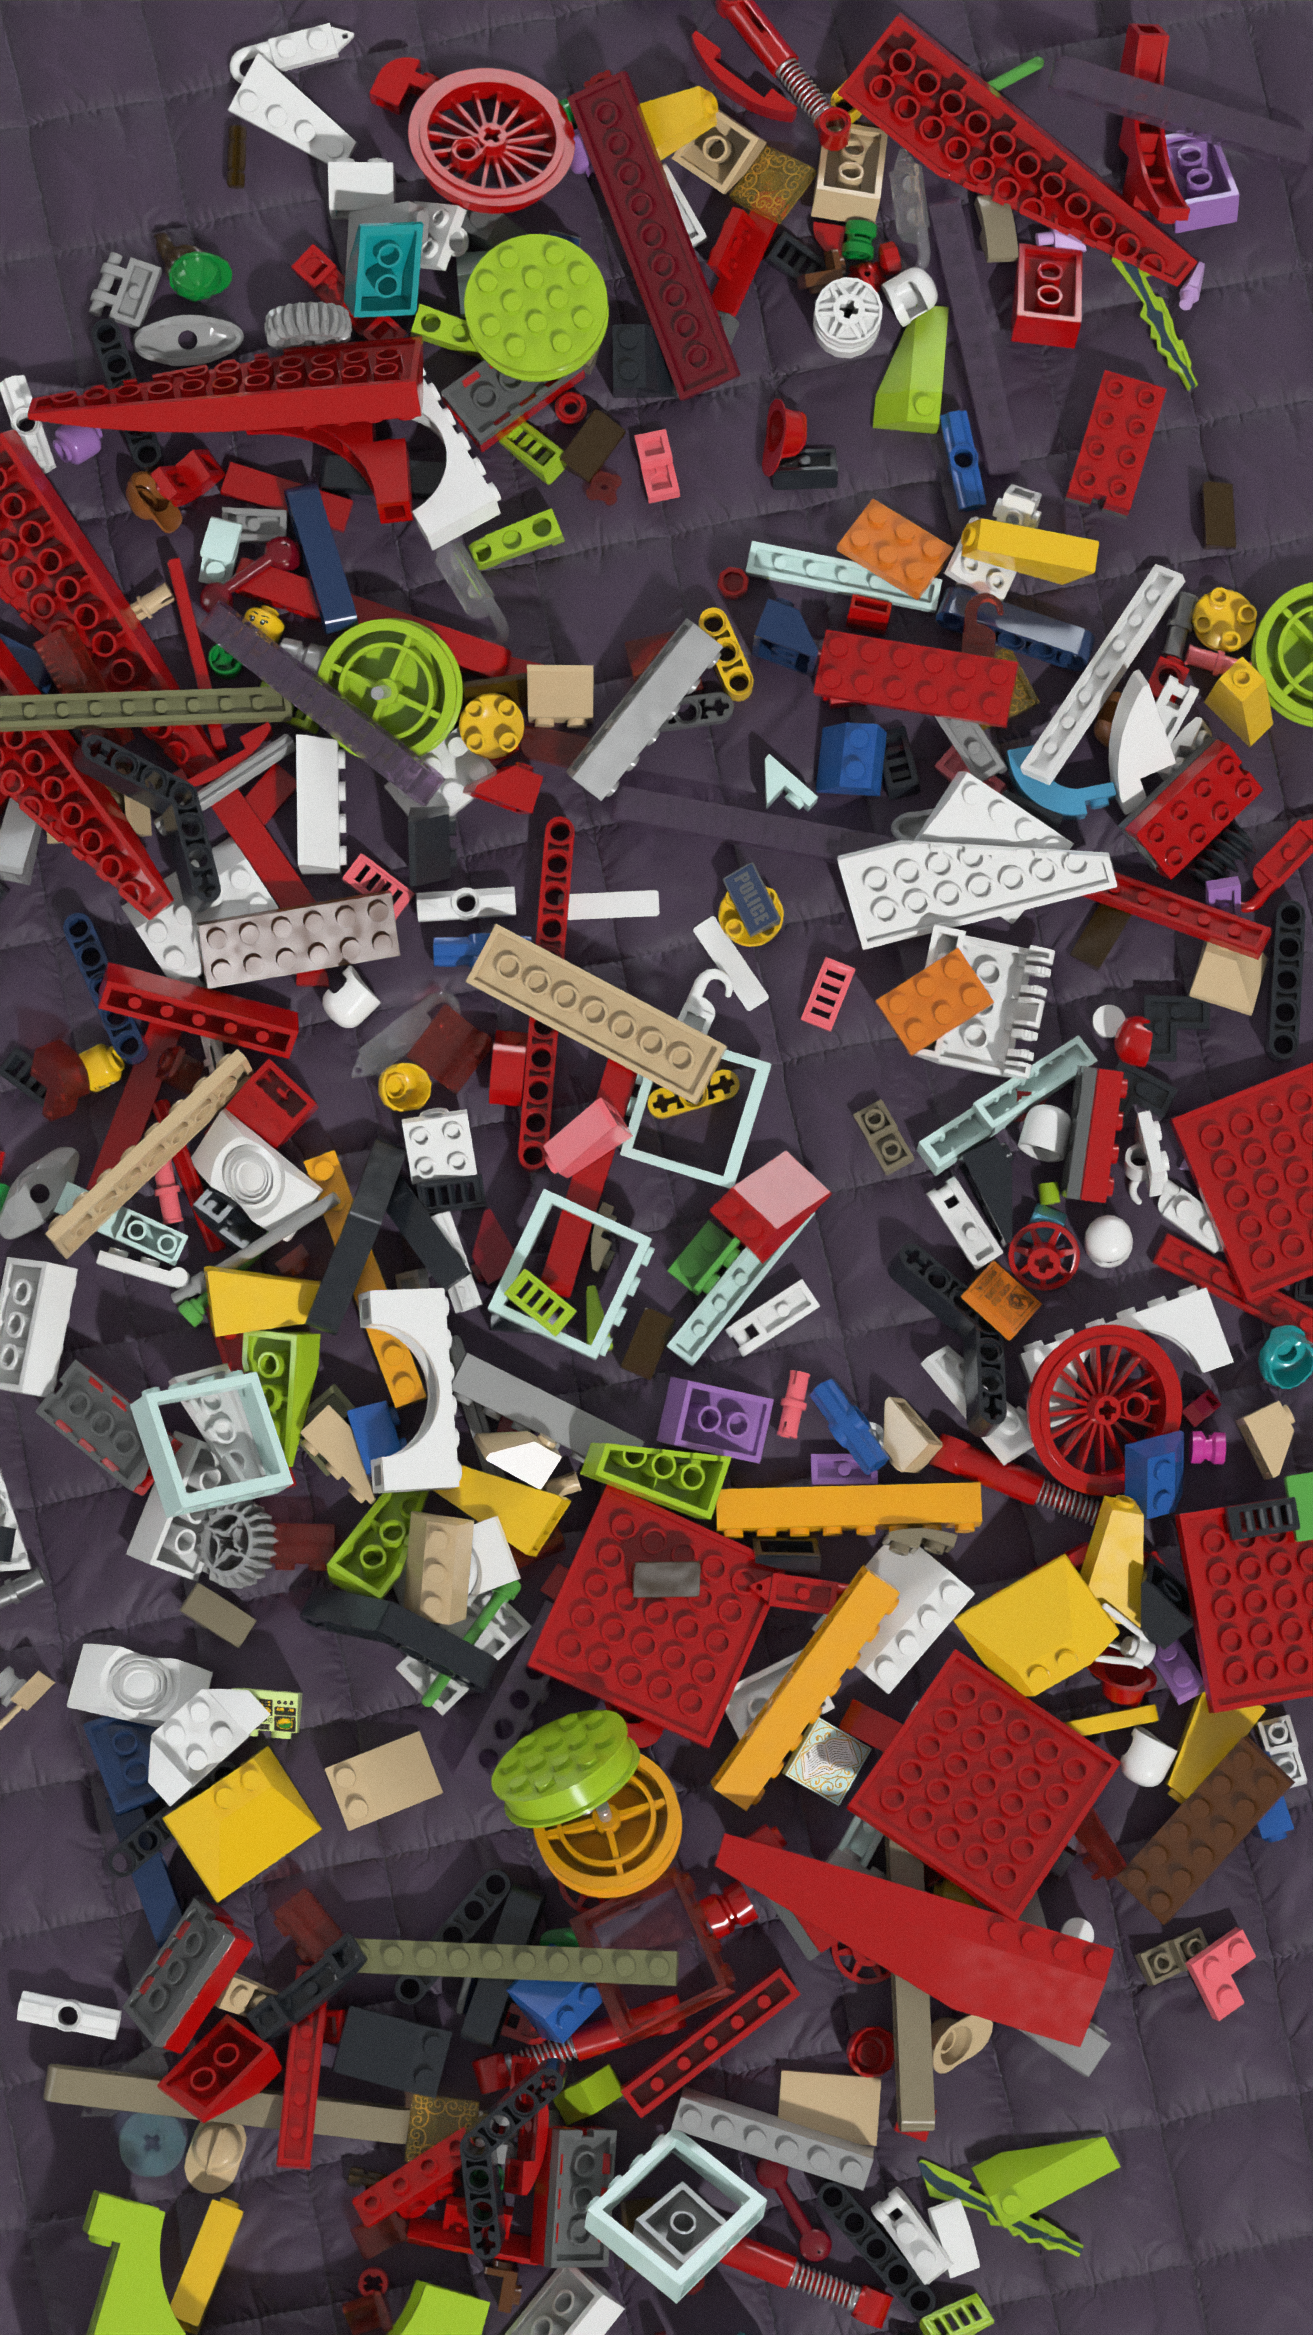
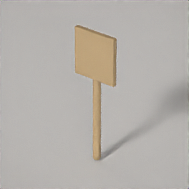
M38 1671L10 1699L17 1705L0 1721V1730L22 1708L28 1711L55 1682Z

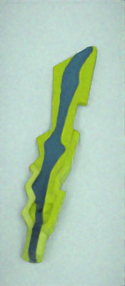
M1112 257V263L1144 304L1139 317L1151 326L1150 338L1156 340L1157 351L1166 357L1168 368L1179 375L1187 391L1194 389L1198 386V383L1192 373L1189 355L1183 340H1178L1175 335L1174 323L1163 297H1156L1146 279V277L1151 275L1140 270L1138 267Z
M926 2160L919 2161V2167L930 2197L944 2201L959 2198L962 2206L986 2212L989 2224L1000 2226L986 2196L969 2189L972 2182ZM1027 2216L1007 2227L1012 2236L1020 2235L1027 2243H1040L1046 2250L1060 2249L1079 2257L1084 2246L1070 2239L1063 2231L1042 2218H1039V2221Z

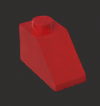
M516 762L515 766L501 767L465 786L463 793L519 815L532 814L544 776L533 773L534 768L532 766Z

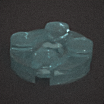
M138 2112L127 2120L119 2136L120 2156L123 2163L133 2173L145 2177L162 2176L171 2172L183 2158L187 2143L183 2126L176 2117ZM147 2134L151 2137L155 2136V2134L160 2137L158 2142L161 2146L160 2150L157 2151L153 2148L147 2151L144 2148L147 2144L144 2137Z

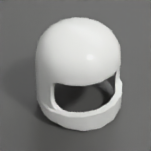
M917 267L905 270L881 285L896 318L903 327L910 324L914 318L933 308L938 299L937 289L932 278L923 269Z
M349 965L342 973L346 977L345 985L337 993H333L328 989L322 999L323 1008L327 1015L336 1024L344 1028L358 1026L382 1003L365 985L357 971Z
M1042 1104L1034 1106L1025 1118L1018 1147L1030 1157L1040 1161L1058 1162L1064 1160L1072 1125L1070 1116L1064 1110L1052 1105Z
M1104 1215L1096 1218L1089 1224L1085 1232L1084 1248L1089 1258L1096 1265L1104 1268H1113L1121 1265L1128 1259L1132 1251L1133 1238L1129 1226L1123 1219Z
M1136 1725L1131 1733L1133 1742L1128 1752L1122 1755L1120 1759V1768L1122 1773L1134 1783L1145 1787H1154L1163 1781L1178 1751L1163 1743L1145 1728Z

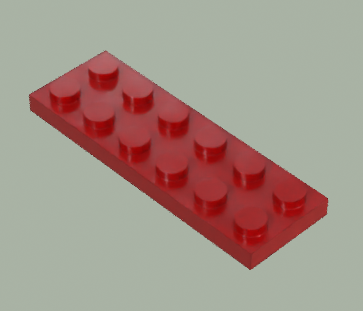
M826 630L813 693L815 696L1007 728L1019 663Z

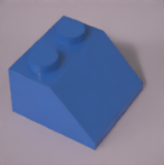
M846 722L823 727L816 792L880 796L887 732L878 724Z
M387 1401L346 1411L366 1474L369 1477L372 1476L370 1460L393 1455L407 1445L405 1437L399 1439L395 1427L401 1424L395 1406L389 1407Z
M1176 1431L1126 1444L1125 1496L1136 1501L1145 1519L1175 1512L1183 1495L1184 1432Z
M550 1943V1944L548 1945V1946H555V1947H557L556 1945H554V1944H552V1943ZM515 1980L506 1989L540 2037L561 2044L607 1998L597 1983Z

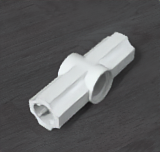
M15 375L0 382V392L11 421V427L17 431L43 473H48L56 468V464L42 422L35 421V426L30 431L24 432L19 430L20 424L28 420V410L32 400L25 375Z
M464 887L456 891L416 893L418 922L459 919L471 921L475 918L516 916L514 887L486 889ZM463 897H470L476 902L474 909L469 912L459 910L457 904Z
M450 1211L432 1216V1220L455 1252L462 1258L463 1263L471 1273L447 1290L455 1314L483 1305Z
M23 1991L18 2006L17 2020L55 2027L64 2032L74 2031L116 2040L122 2011L82 2003L76 1999H63ZM70 2006L77 2011L78 2019L76 2023L68 2024L62 2020L61 2011L64 2007Z

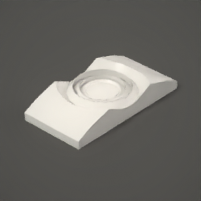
M226 1108L221 1110L191 1157L195 1169L211 1187L231 1197L244 1209L253 1222L269 1232L315 1204L323 1192L320 1186ZM296 1231L287 1236L286 1238H284L283 1240L290 1241L296 1233Z
M498 1516L474 1524L468 1598L521 1579ZM407 1558L401 1576L393 1585L401 1606L404 1605Z
M492 1590L468 1598L465 1620L451 1625L440 1624L439 1627L463 1639L492 1597ZM504 1602L474 1646L491 1654L499 1661L532 1626L508 1602ZM409 1656L396 1667L401 1675L422 1696L439 1674V1672ZM451 1679L432 1706L443 1716L469 1688Z
M83 1644L67 1707L159 1728L201 1689H209L213 1672L178 1659L154 1658L141 1655L121 1646Z

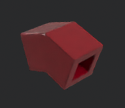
M1207 1389L1182 1410V1416L1194 1428L1216 1411L1222 1403L1210 1389Z

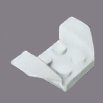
M201 1689L152 1734L148 1783L171 1807L190 1788L195 1787L251 1735V1732L271 1714L249 1690Z

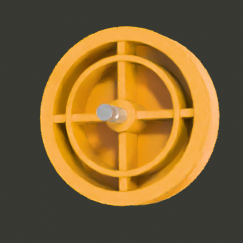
M640 1754L637 1769L629 1781L610 1799L596 1807L593 1812L561 1824L533 1828L545 1864L564 1885L576 1892L591 1897L617 1898L646 1888L667 1870L680 1845L682 1815L675 1790L666 1774L652 1760Z

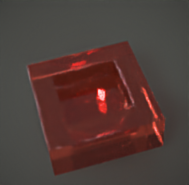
M300 1244L275 1264L284 1276L289 1273L292 1276H296L309 1266L306 1260L311 1258L305 1247Z

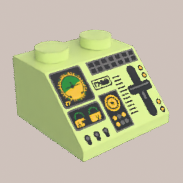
M231 1688L249 1690L271 1714L251 1732L250 1736H258V1730L272 1731L271 1738L291 1739V1733H299L303 1693Z

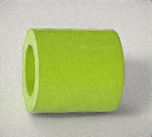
M1058 1182L1038 1184L1040 1205L1060 1203Z

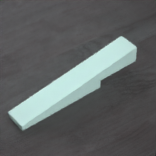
M1078 1035L1033 1064L1029 1079L1011 1078L974 1102L971 1109L921 1140L916 1151L933 1174L937 1176L957 1162L963 1154L977 1148L1021 1115L1027 1113L1031 1108L1076 1078L1077 1065L1092 1067L1097 1064L1098 1060ZM1017 1091L1032 1092L1031 1095L1022 1096V1099L1017 1101Z

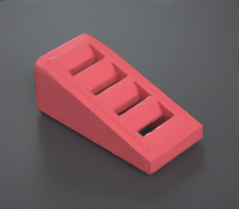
M362 853L342 878L345 884L360 895L380 892L386 882L391 885L388 890L391 891L392 896L397 890L400 891L402 894L393 905L395 920L415 895L410 889ZM366 866L370 870L361 882L358 883L355 879ZM375 875L381 877L371 891L366 889Z
M825 957L801 1020L831 1032L856 969ZM827 970L845 976L844 982L827 976ZM822 982L841 989L839 994L821 988ZM817 995L835 1001L834 1007L817 1001ZM812 1007L830 1013L829 1019L811 1013Z

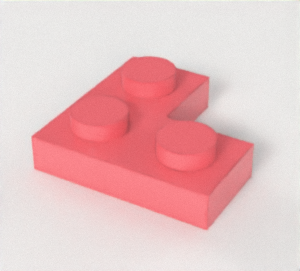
M1238 1927L1233 1928L1185 1962L1212 2019L1217 2021L1222 2020L1245 2003L1231 1975L1256 1958L1243 1929Z

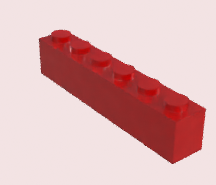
M111 962L107 964L99 989V1009L287 1059L290 1058L299 1032L298 1012Z
M778 1964L620 2087V2092L640 2118L644 2117L801 1995L799 1990Z

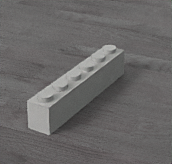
M686 618L566 770V773L600 801L605 796L610 797L617 790L620 784L618 780L624 772H629L636 766L642 749L646 745L650 746L660 734L659 728L665 720H670L676 715L680 709L679 702L686 694H691L698 687L701 681L699 677L705 669H710L717 663L723 646Z
M465 1353L454 1375L452 1391L457 1401L467 1406H470L473 1401L483 1406L481 1413L497 1421L500 1420L501 1416L513 1421L511 1428L519 1432L533 1431L537 1434L543 1433L557 1443L555 1446L557 1450L560 1445L571 1450L570 1457L583 1464L590 1443L642 1447L645 1442L469 1353Z
M685 2086L682 2088L671 2129L864 2190L874 2160V2147L857 2144L780 2119L778 2116Z

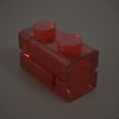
M270 1523L277 1527L273 1537L279 1540L273 1544V1551L277 1555L270 1558L271 1564H275V1570L295 1571V1564H308V1571H328L327 1563L336 1553L337 1527L335 1524Z
M307 1886L274 1912L277 1919L273 1923L284 1937L290 1934L298 1944L294 1949L305 1963L311 1960L315 1965L325 1957L323 1952L345 1935Z

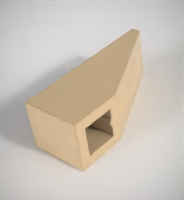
M327 1405L300 1432L305 1437L301 1443L314 1457L320 1453L328 1461L324 1467L337 1480L343 1476L352 1485L348 1491L361 1504L365 1500L373 1504L376 1501V1497L373 1494L370 1478L366 1474L352 1427L330 1405Z

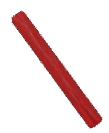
M167 1099L157 1101L152 1106L159 1123L169 1115L168 1112L171 1104ZM185 1145L172 1159L192 1208L193 1204L205 1191L192 1162L187 1145ZM193 1210L208 1251L210 1253H217L225 1249V1243L203 1223Z

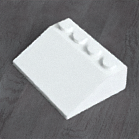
M963 771L957 772L914 841L1059 850H1070L1074 844L970 773ZM1024 910L1000 917L1010 924H1014Z
M883 1545L866 1564L867 1568L895 1586L900 1592L897 1597L899 1599L897 1607L889 1616L885 1614L878 1624L880 1626L878 1634L870 1643L866 1641L859 1651L861 1653L860 1659L855 1665L858 1670L886 1694H889L975 1594L921 1547L914 1554L908 1553V1556H901L889 1551L890 1546ZM823 1614L811 1629L816 1632L827 1617V1614Z

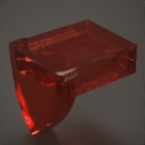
M381 2290L342 2304L344 2316L353 2335L382 2327L384 2332L394 2329L390 2305Z

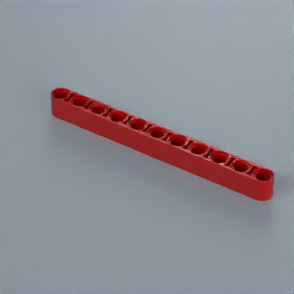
M559 816L551 819L545 829L536 945L565 960L575 832L572 822L565 817ZM557 826L565 827L569 831V836L563 841H557L551 836V831ZM555 858L564 860L567 864L566 869L561 873L552 872L548 868L551 860ZM557 890L563 894L564 899L559 905H550L546 901V895L550 891ZM551 922L557 923L561 927V933L553 938L547 937L543 933L544 926ZM530 1016L518 1157L519 1163L524 1170L535 1173L543 1170L547 1165L544 1158L548 1154L543 1145L550 1140L559 1031L553 1029L547 1035L537 1033L534 1027L538 1020ZM539 1051L548 1053L551 1057L550 1063L545 1067L535 1066L532 1062V1057L535 1053ZM539 1083L545 1085L548 1089L545 1098L536 1100L530 1096L529 1091L533 1085ZM533 1116L543 1118L545 1121L543 1130L531 1132L526 1126L529 1118ZM531 1148L538 1149L543 1154L542 1160L536 1165H530L524 1160L525 1152Z

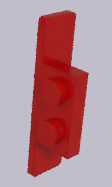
M762 197L758 200L757 205L763 206L764 201L762 203L761 201L765 200L766 204L764 207L758 208L755 202L749 215L743 209L732 207L728 218L725 219L721 234L716 245L711 249L707 262L710 269L719 277V281L712 294L717 311L729 313L731 316L737 315L787 205L781 198H775L777 204L781 203L776 207L778 209L776 216L772 214L774 208H770V212L766 208V205L767 207L772 205V199L770 197Z
M463 2127L353 2198L352 2203L364 2225L370 2228L395 2211L406 2221L411 2218H417L423 2215L430 2205L438 2200L447 2199L448 2195L452 2196L456 2189L463 2185L456 2171L462 2168L460 2142L466 2129ZM470 2137L471 2143H472L473 2145H475L474 2141H473L472 2138Z
M448 2195L444 2221L420 2217L411 2218L406 2242L423 2247L428 2246L453 2252L474 2254L470 2243L466 2199ZM477 2203L480 2210L484 2212L492 2211V2207L488 2203ZM503 2205L506 2237L500 2252L494 2258L520 2264L538 2265L530 2262L532 2237L510 2233L514 2207ZM487 2226L486 2232L483 2237L488 2238V2229L490 2226Z

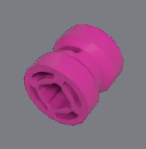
M1191 1431L1189 1462L1201 1464L1206 1459V1461H1210L1213 1465H1224L1226 1455L1225 1432H1214L1212 1435L1205 1437L1202 1431Z

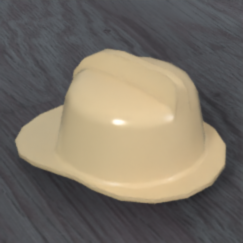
M970 2014L960 2020L950 2017L936 2020L931 2025L934 2070L940 2074L947 2073L981 2051L991 2036L992 2021Z
M213 2121L199 2123L186 2155L184 2167L186 2177L194 2188L203 2193L214 2194L223 2191L231 2185L237 2175L246 2147L247 2138L242 2125Z

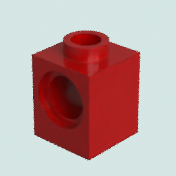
M1169 655L1166 658L1160 656L1148 680L1155 702L1164 687L1158 679L1160 674H1170L1179 679L1178 683L1183 685L1190 669L1184 667L1185 663L1182 660ZM1172 694L1169 701L1175 703L1177 696Z

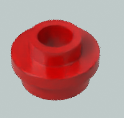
M566 392L556 400L555 413L561 422L569 425L577 424L584 419L587 413V404L580 394ZM573 404L577 407V411L569 414L565 411V407Z

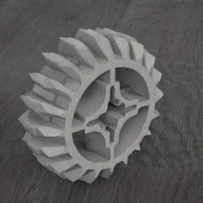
M310 301L308 303H288L286 306H278L276 309L270 310L266 315L264 328L268 345L277 350L301 346L347 343L351 340L352 322L349 311L344 307L333 303L326 304Z
M251 1500L208 1510L210 1519L201 1520L204 1530L197 1533L201 1536V1543L195 1546L202 1552L197 1559L205 1563L202 1571L210 1574L209 1580L227 1588L242 1589L243 1587L246 1588L247 1586L257 1584V1579L266 1577L265 1569L273 1567L270 1558L277 1555L273 1551V1544L279 1540L273 1537L277 1527L270 1524L272 1516L264 1513L265 1508Z

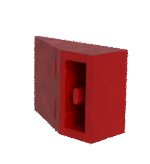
M268 1059L243 1085L225 1108L278 1151L314 1114L319 1106L274 1062ZM211 1124V1125L208 1127V1129L204 1132L205 1135H206L207 1132L209 1131V1129H210V1127L212 1126V1124Z

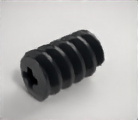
M1232 821L1228 824L1230 830L1224 828L1219 833L1221 839L1214 838L1211 841L1213 849L1205 847L1202 850L1204 858L1195 857L1193 863L1196 868L1190 866L1185 868L1192 880L1205 890L1206 881L1229 878L1226 872L1228 869L1238 873L1239 869L1235 861L1248 862L1243 853L1245 850L1254 854L1257 852L1252 844V839Z

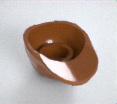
M134 472L126 486V499L131 510L143 520H154L165 533L170 534L174 532L183 520L179 508L174 507L171 501L160 495L155 486L156 482L150 475L152 472Z

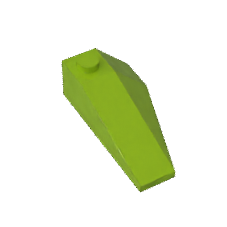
M934 306L929 311L914 318L907 325L876 393L873 428L937 434L942 400L949 307Z
M275 1329L245 1332L243 1334L242 1350L243 1370L248 1373L257 1372L288 1467H293L301 1437L300 1432L303 1429L319 1366L320 1334Z
M429 1491L382 1493L327 1563L329 1581L347 1593L382 1600L401 1576L408 1555L411 1512L423 1511Z
M1104 2136L1001 2152L971 2169L1000 2226L1004 2229L1121 2166Z

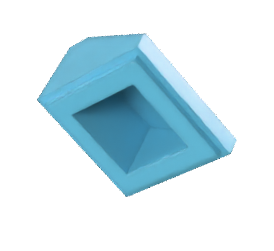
M1037 1203L1028 1224L1038 1221H1049L1064 1227L1067 1215ZM1047 1227L1036 1229L1042 1242H1047L1055 1230ZM1029 1231L1023 1236L1022 1239L1030 1243H1033L1031 1233Z

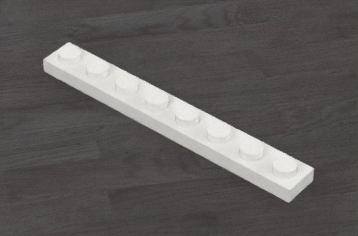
M1157 564L1154 565L1020 766L1024 775L1047 785L1052 783L1185 583L1183 574Z

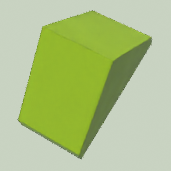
M609 2063L563 2088L553 2101L566 2125H569L597 2113L623 2095L620 2092L622 2085Z

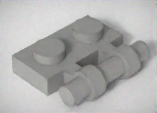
M111 252L107 263L102 265L100 271L102 277L98 288L92 292L90 300L93 302L89 313L101 317L104 306L112 307L109 315L110 320L139 330L144 323L162 274V269L132 257L129 260L127 269L119 267L122 256ZM114 279L122 281L117 296L110 294Z

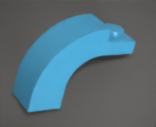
M1034 745L1007 750L1005 754L1009 777L1018 794L1048 810L1062 814V820L1084 819L1087 815L1086 805H1090L1091 809L1109 806V801L1113 800L1116 796L1114 782L1072 789L1061 786L1054 780L1050 785H1047L1024 775L1020 766Z

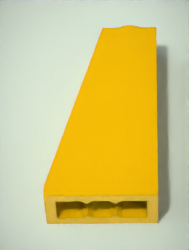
M700 86L640 103L660 160H663L717 125V100L713 93Z
M983 518L966 524L961 535V544L963 545L961 556L1064 585L1095 573L1099 541Z
M1241 657L1218 679L1204 703L1243 742L1251 747L1273 725L1266 679Z
M206 1266L204 1267L212 1332L215 1337L305 1324L321 1281Z
M461 1465L462 1477L459 1481L460 1487L447 1490H433L478 1522L498 1516L507 1542L524 1554L535 1557L572 1502L567 1497L539 1490L535 1487Z
M1117 1495L1116 1498L1104 1496L1080 1575L1101 1605L1107 1603L1134 1625L1141 1627L1144 1515L1136 1501L1128 1496ZM1107 1612L1114 1623L1121 1624Z
M1205 1692L1197 1695L1177 1747L1178 1752L1164 1782L1170 1788L1167 1794L1182 1805L1240 1739L1250 1732L1266 1709L1258 1705L1209 1714Z
M222 2197L220 2201L212 2199L170 2304L182 2329L195 2335L199 2332L243 2217L244 2211L238 2209L239 2204L230 2199Z

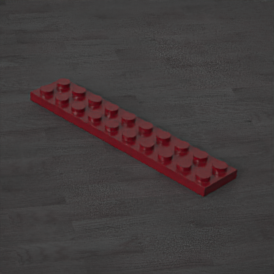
M621 71L568 96L569 105L680 400L685 401L741 376L628 72Z

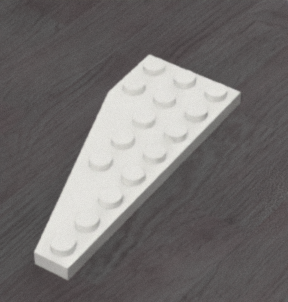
M899 840L840 855L837 858L863 950L932 933L934 925L954 928L1117 887L1109 852Z

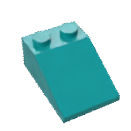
M422 222L363 223L358 225L346 269L344 303L354 318L416 315L424 226Z

